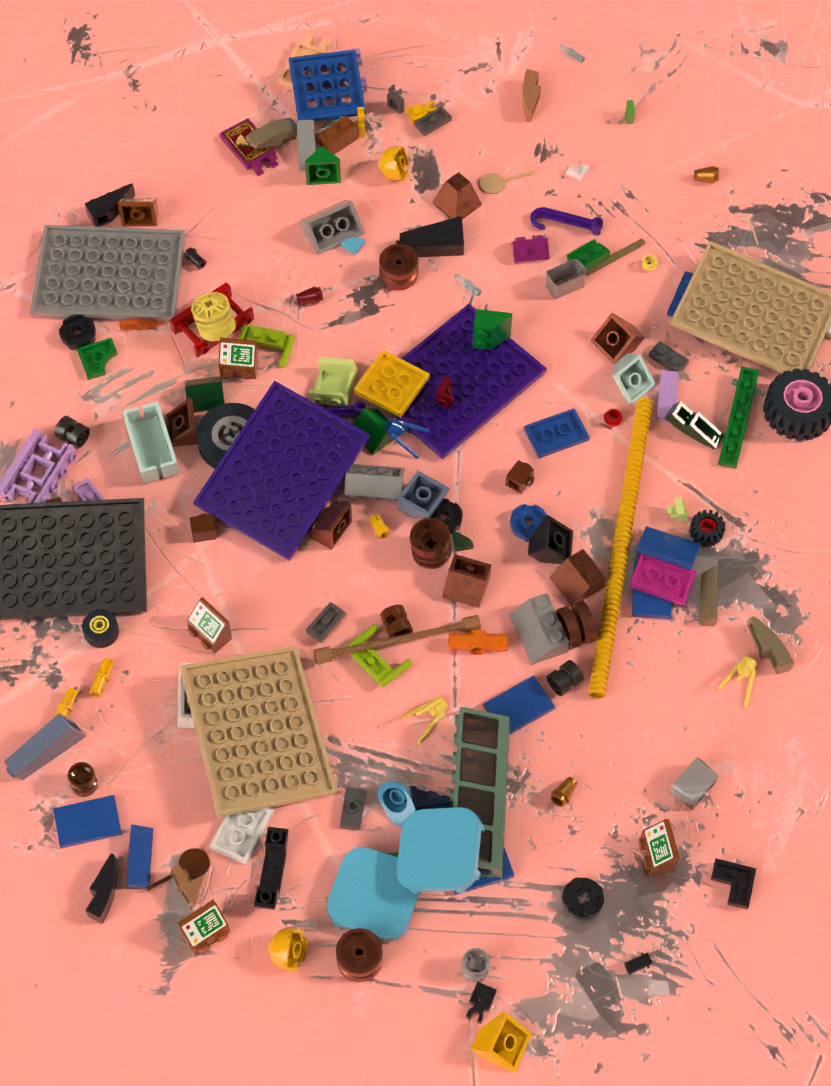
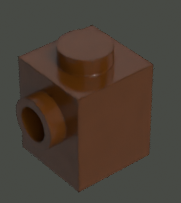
M518 460L506 475L505 485L522 494L526 487H530L535 480V477H533L534 468L530 464Z
M200 514L189 517L193 543L216 539L215 532H219L217 520L213 521L212 514Z

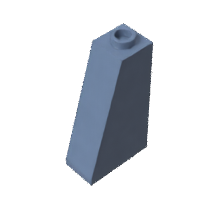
M59 713L4 761L8 766L6 770L13 778L17 777L24 780L86 736L73 720Z

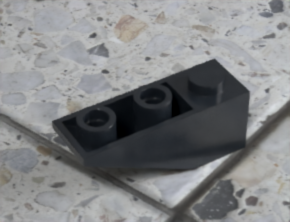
M133 183L124 185L119 189L85 203L87 215L95 227L106 225L116 218L119 214L118 201L121 198H134Z

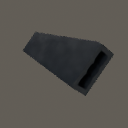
M462 216L399 233V240H396V244H404L411 247L418 257L464 256Z

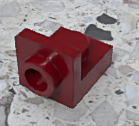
M445 376L436 392L435 402L442 407L452 409L454 406V396L451 395L453 391V386H451L452 378Z

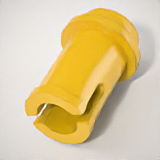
M376 514V517L373 515L369 518V522L376 531L375 535L380 539L386 538L389 535V527L385 526L381 516Z

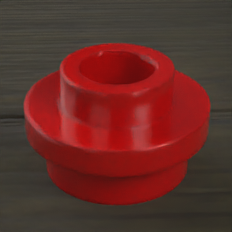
M609 409L604 414V422L612 427L618 426L622 422V414L617 409Z

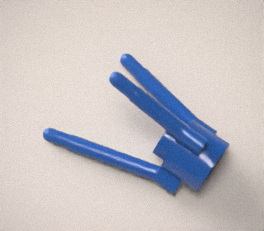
M390 418L385 427V431L390 433L389 437L418 459L419 456L401 441L397 435L401 436L404 431L413 434L406 427L424 432H430V430L406 423L400 419Z

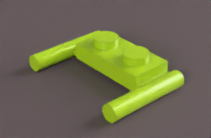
M243 325L239 339L257 340V346L283 351L279 367L285 368L295 336L292 334L286 335V332Z
M373 624L345 647L365 643L369 637L379 630L378 626ZM373 649L350 653L356 663L382 688L413 665V662L408 658L392 670Z

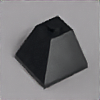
M545 516L529 538L528 555L542 563L562 564L571 556L573 530L551 516Z

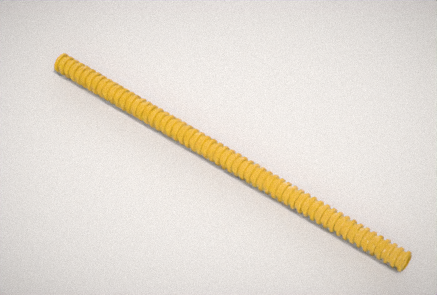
M639 398L636 403L607 577L608 581L606 583L600 619L601 624L599 625L600 629L598 631L599 635L597 637L590 679L591 684L589 685L590 690H588L589 696L596 699L606 697L605 692L610 672L613 642L615 641V631L617 629L622 588L624 586L628 551L653 401L648 398Z

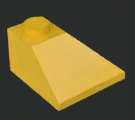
M502 1012L479 1029L470 1049L483 1059L515 1073L532 1033L506 1012Z

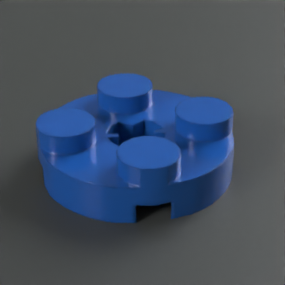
M519 505L511 514L509 524L511 531L518 538L529 542L530 536L543 518L547 516L546 512L538 505ZM525 520H533L532 525H526Z

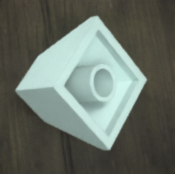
M627 353L614 364L612 376L628 405L631 406L656 385L640 354Z

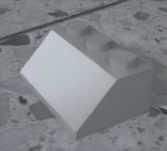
M350 200L341 201L299 220L305 237L317 254L340 245L342 241L364 234L354 204Z
M353 464L350 470L346 472L344 495H349L350 498L364 496L371 500L386 498L388 501H397L398 496L403 491L405 468Z
M547 593L528 599L509 614L531 665L568 653L570 642Z

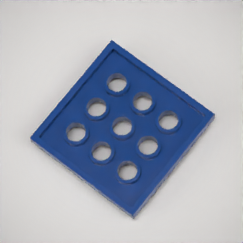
M356 50L288 58L298 120L322 121L337 119L342 116L355 117L358 116L357 107H364V114L366 115ZM344 66L346 70L344 72H339L337 70V67ZM328 68L329 72L323 74L320 72V69ZM311 70L312 75L306 76L303 74V71ZM346 81L349 85L343 88L339 83ZM325 83H329L332 88L326 90L322 86ZM312 85L315 87V90L309 92L306 90V87ZM349 97L351 102L344 103L342 98ZM327 99H332L335 103L333 105H327L325 101ZM310 101H315L318 105L316 107H310L308 103Z

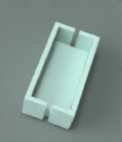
M159 402L142 406L145 418L142 420L138 407L122 411L143 484L160 480L159 476H163L164 479L178 475L177 460Z

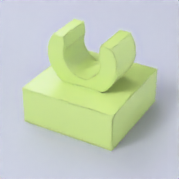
M682 497L675 498V506L667 507L670 519L679 517L681 523L688 522L687 509Z

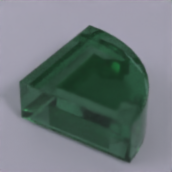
M451 532L455 552L474 549V544L470 538L459 532Z

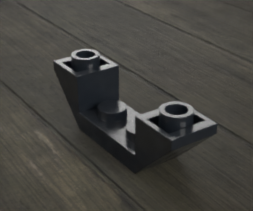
M268 826L260 885L257 886L254 902L255 908L275 910L280 897L287 856L289 829Z

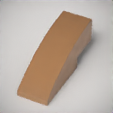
M526 69L522 93L524 114L528 122H531L541 94V86L538 85L539 72Z

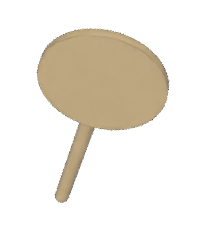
M536 171L503 178L497 173H487L480 179V188L487 194H498L504 190L505 181L532 175Z

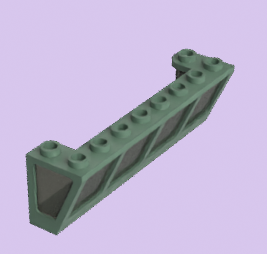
M460 707L459 714L455 716L457 733H454V745H457V752H453V764H456V771L452 770L451 780L452 783H455V788L450 792V802H454L453 808L462 807L470 809L484 824L485 832L481 833L477 869L480 872L479 877L502 878L510 718L499 714Z

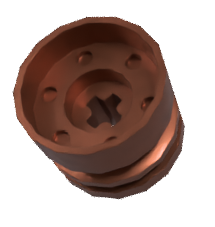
M436 518L422 519L413 525L410 531V544L414 561L426 569H436L446 564L452 552L448 526Z

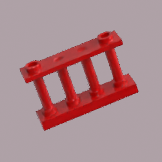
M227 282L212 291L225 295L231 309L238 315L234 318L236 326L233 333L241 329L243 325H249L254 320L253 308L250 307L243 311L231 298V286ZM191 305L170 319L169 323L170 329L175 335L183 331L195 344L193 346L194 353L198 358L208 353L220 341L200 340L188 327L195 322Z

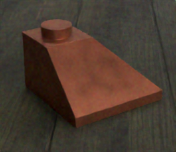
M460 172L445 181L433 200V204L449 219L462 216V219H464L482 206L471 182Z
M611 313L590 341L615 364L627 353L631 354L634 352L645 336L634 325Z

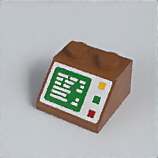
M347 116L332 119L314 131L315 142L333 154H336L358 139L357 125Z
M121 198L118 201L122 226H157L158 205L156 198Z
M220 337V376L256 379L259 365L257 340Z
M201 597L187 619V630L192 637H198L201 640V644L206 650L210 649L213 653H217L232 639L230 623L207 600Z
M664 819L642 830L641 837L638 838L640 850H644L645 854L643 858L646 870H649L650 876L675 872L680 858L669 819Z
M214 899L177 922L181 936L194 956L198 953H205L210 949V945L216 941L221 942L225 940L230 933L229 925Z

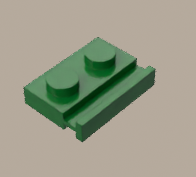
M593 239L566 256L567 261L578 259L584 268L588 270L611 255L610 250L601 243H597L596 239Z

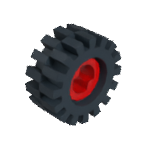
M703 510L702 514L699 511L697 515L693 516L689 533H691V538L694 537L695 543L700 541L699 544L701 546L705 543V547H709L710 543L714 546L715 543L718 544L723 538L725 521H723L722 516L718 517V512L712 514L713 510H709V513ZM703 525L712 527V530L708 531L707 528L703 529Z

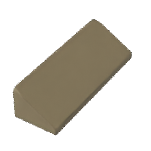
M718 566L708 569L701 575L699 619L701 626L714 627L717 620Z

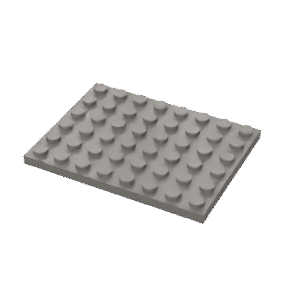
M44 224L30 309L31 316L69 317L72 315H82L85 318L169 321L176 315L185 230Z

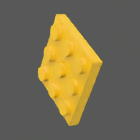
M382 350L353 390L354 394L401 418L429 380L430 374Z

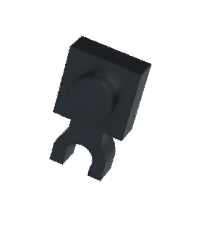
M477 982L469 1000V1003L474 1006L468 1010L466 1018L470 1020L471 1015L477 1013L479 1015L477 1023L481 1024L483 1010H490L497 989Z

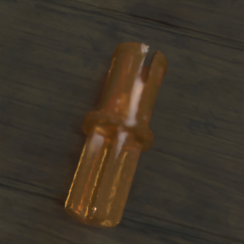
M137 317V319L120 320L119 326L120 330H137L138 332L140 330H156L155 318L139 319Z

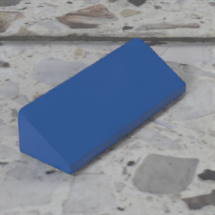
M131 825L127 871L128 889H146L150 885L153 828Z

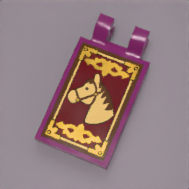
M249 118L220 132V138L247 170L252 168L257 176L264 174L261 168L263 167L262 162L265 160L272 169L278 166L276 161L278 157L273 147L255 149L246 139L248 134L257 129Z

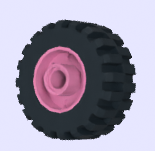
M800 368L793 369L791 372L787 370L783 374L777 375L769 385L763 406L764 417L767 422L770 421L769 426L773 430L776 429V433L779 435L783 434L790 440L795 438L796 441H802L803 439H806V441L812 440L814 436L818 438L823 432H826L831 424V383L828 384L829 380L827 378L819 376L820 373L818 372L813 373L809 369H804L803 371Z

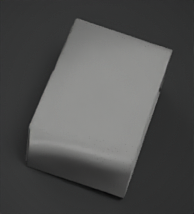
M573 259L547 270L546 288L554 300L583 288L586 269L578 259Z
M697 756L675 781L669 792L693 810L716 783L719 775Z

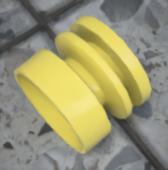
M218 292L206 293L193 302L191 311L199 334L203 339L220 341V337L227 338L233 333L236 322L225 295Z

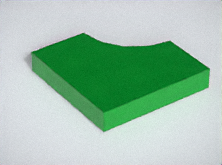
M112 338L77 348L88 380L106 375L105 368L108 361L118 355Z

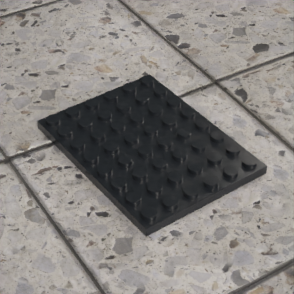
M144 498L0 505V620L86 616L90 612L99 609L107 610L112 614L147 613Z

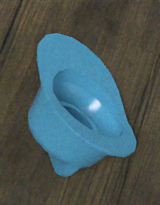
M397 781L385 782L379 787L378 798L388 818L396 826L402 827L406 818L416 811L411 799L410 789L407 785Z

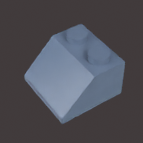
M417 471L397 498L398 510L412 518H430L450 491V488Z

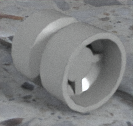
M471 948L464 953L461 973L468 982H482L487 977L490 964L488 954L480 948Z

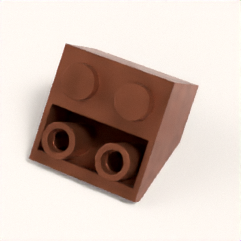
M454 554L442 597L479 608L491 576L492 565Z

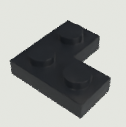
M715 858L711 880L731 885L727 905L748 910L757 868Z

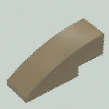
M291 118L273 121L254 130L246 136V139L255 149L281 146L283 140L296 139L297 124Z
M754 616L750 617L747 626L761 660L769 658L776 675L791 671L794 661L783 642L762 621Z

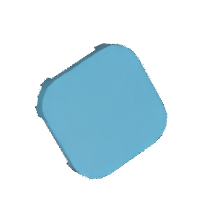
M462 807L421 809L410 814L403 822L396 869L400 884L413 894L420 895V892L456 891L459 894L466 892V889L475 880H479L480 872L477 870L481 833L485 831L484 824L479 817L470 809Z
M367 847L354 848L345 855L327 901L328 915L334 926L340 929L343 927L349 930L356 928L370 930L377 935L381 943L386 944L396 941L402 936L404 937L419 895L413 894L400 884L396 871L398 857Z

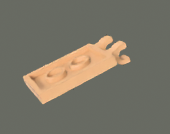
M307 33L304 42L298 41L290 57L328 53L330 49L328 45L329 39L323 38L320 46L316 47L313 40L314 34ZM288 61L278 78V82L292 87ZM307 70L308 76L312 75V71Z

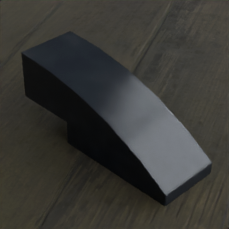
M112 853L89 888L94 897L85 910L89 918L101 924L104 923L110 911L117 887V859Z

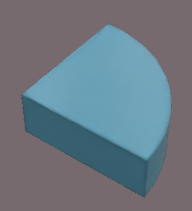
M356 237L348 238L341 242V247L353 255H356L365 245L364 239Z

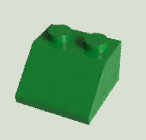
M476 309L472 348L491 350L511 337L513 313Z

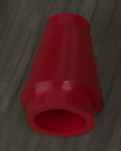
M313 286L296 294L298 304L320 303L319 301H323L321 287Z

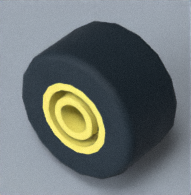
M102 609L94 610L83 619V634L91 646L105 648L117 640L119 627L115 616L111 612Z

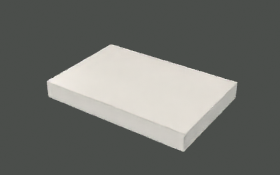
M265 808L225 816L209 848L247 865L274 814V809Z

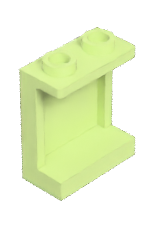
M319 357L318 365L320 372L314 390H309L308 392L311 401L317 405L347 406L358 372L354 359Z

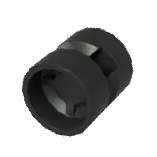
M66 415L57 423L54 434L56 437L67 441L68 444H72L75 448L79 449L88 440L90 428L80 422L77 423L76 420Z
M567 660L559 666L558 671L554 670L548 674L546 679L552 690L558 696H563L571 690V686L576 687L584 681V676L580 668L572 660Z

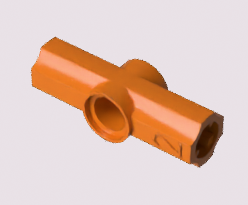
M479 629L472 630L470 633L449 632L448 650L469 651L475 655L485 654L487 651L507 652L508 634H492Z

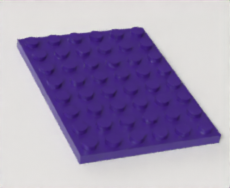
M467 304L401 358L429 373L430 378L401 418L390 413L397 420L400 419L406 423L428 428L430 432L406 427L442 460L544 375L547 370L544 365L510 337L491 350L472 348L476 309L470 304ZM445 376L452 378L451 386H453V391L451 395L454 396V406L452 409L442 407L435 402L436 392Z
M274 380L193 501V505L208 514H212L216 519L290 561L346 476V472L350 470L370 439V434Z

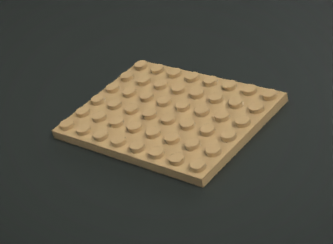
M709 241L669 325L781 374L784 371L790 370L791 372L793 369L798 368L803 371L804 369L810 370L831 322V293Z
M297 646L181 665L180 671L217 818L336 795L337 789Z

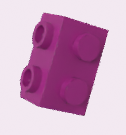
M543 235L532 236V239L527 240L525 237H516L515 241L511 242L514 263L550 259L548 238H543Z

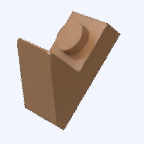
M178 864L172 867L170 875L189 909H192L196 903L204 875L189 882L188 872Z

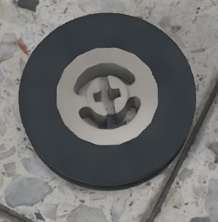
M225 403L212 408L202 417L197 427L196 437L200 455L208 465L214 469L217 467L240 433L239 431L242 430L254 412V408L241 403ZM223 433L226 444L220 441V437Z

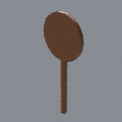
M192 848L186 850L180 856L179 865L182 869H186L190 878H198L208 871L210 859L203 850ZM171 875L146 887L145 890L149 891L172 878Z

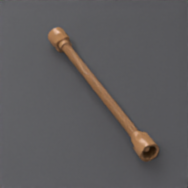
M473 615L464 617L462 621L452 625L389 637V639H379L340 649H330V646L314 649V658L316 664L319 665L332 662V658H337L338 655L355 653V651L370 650L399 642L416 640V638L421 639L428 636L445 634V632L464 630L465 633H468L472 630H481L479 616Z

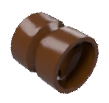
M403 605L389 606L380 613L389 637L411 634L413 632Z
M78 762L68 770V780L76 795L87 797L95 793L98 781L90 764Z

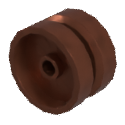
M404 244L390 245L381 252L379 258L381 282L386 287L399 291L413 286L418 278L417 253L411 247Z
M584 601L572 604L571 609L567 606L556 609L555 612L570 642L569 650L580 647L581 641L585 644L597 641L595 621L588 605Z
M356 928L349 930L341 936L336 946L337 966L341 974L354 982L369 981L378 974L383 963V950L381 941L376 934L367 929Z

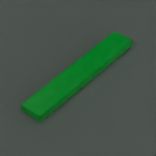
M741 366L718 465L733 469L737 467L760 370Z

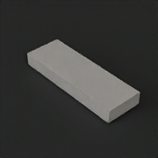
M297 120L300 171H306L305 160L316 151L314 120Z

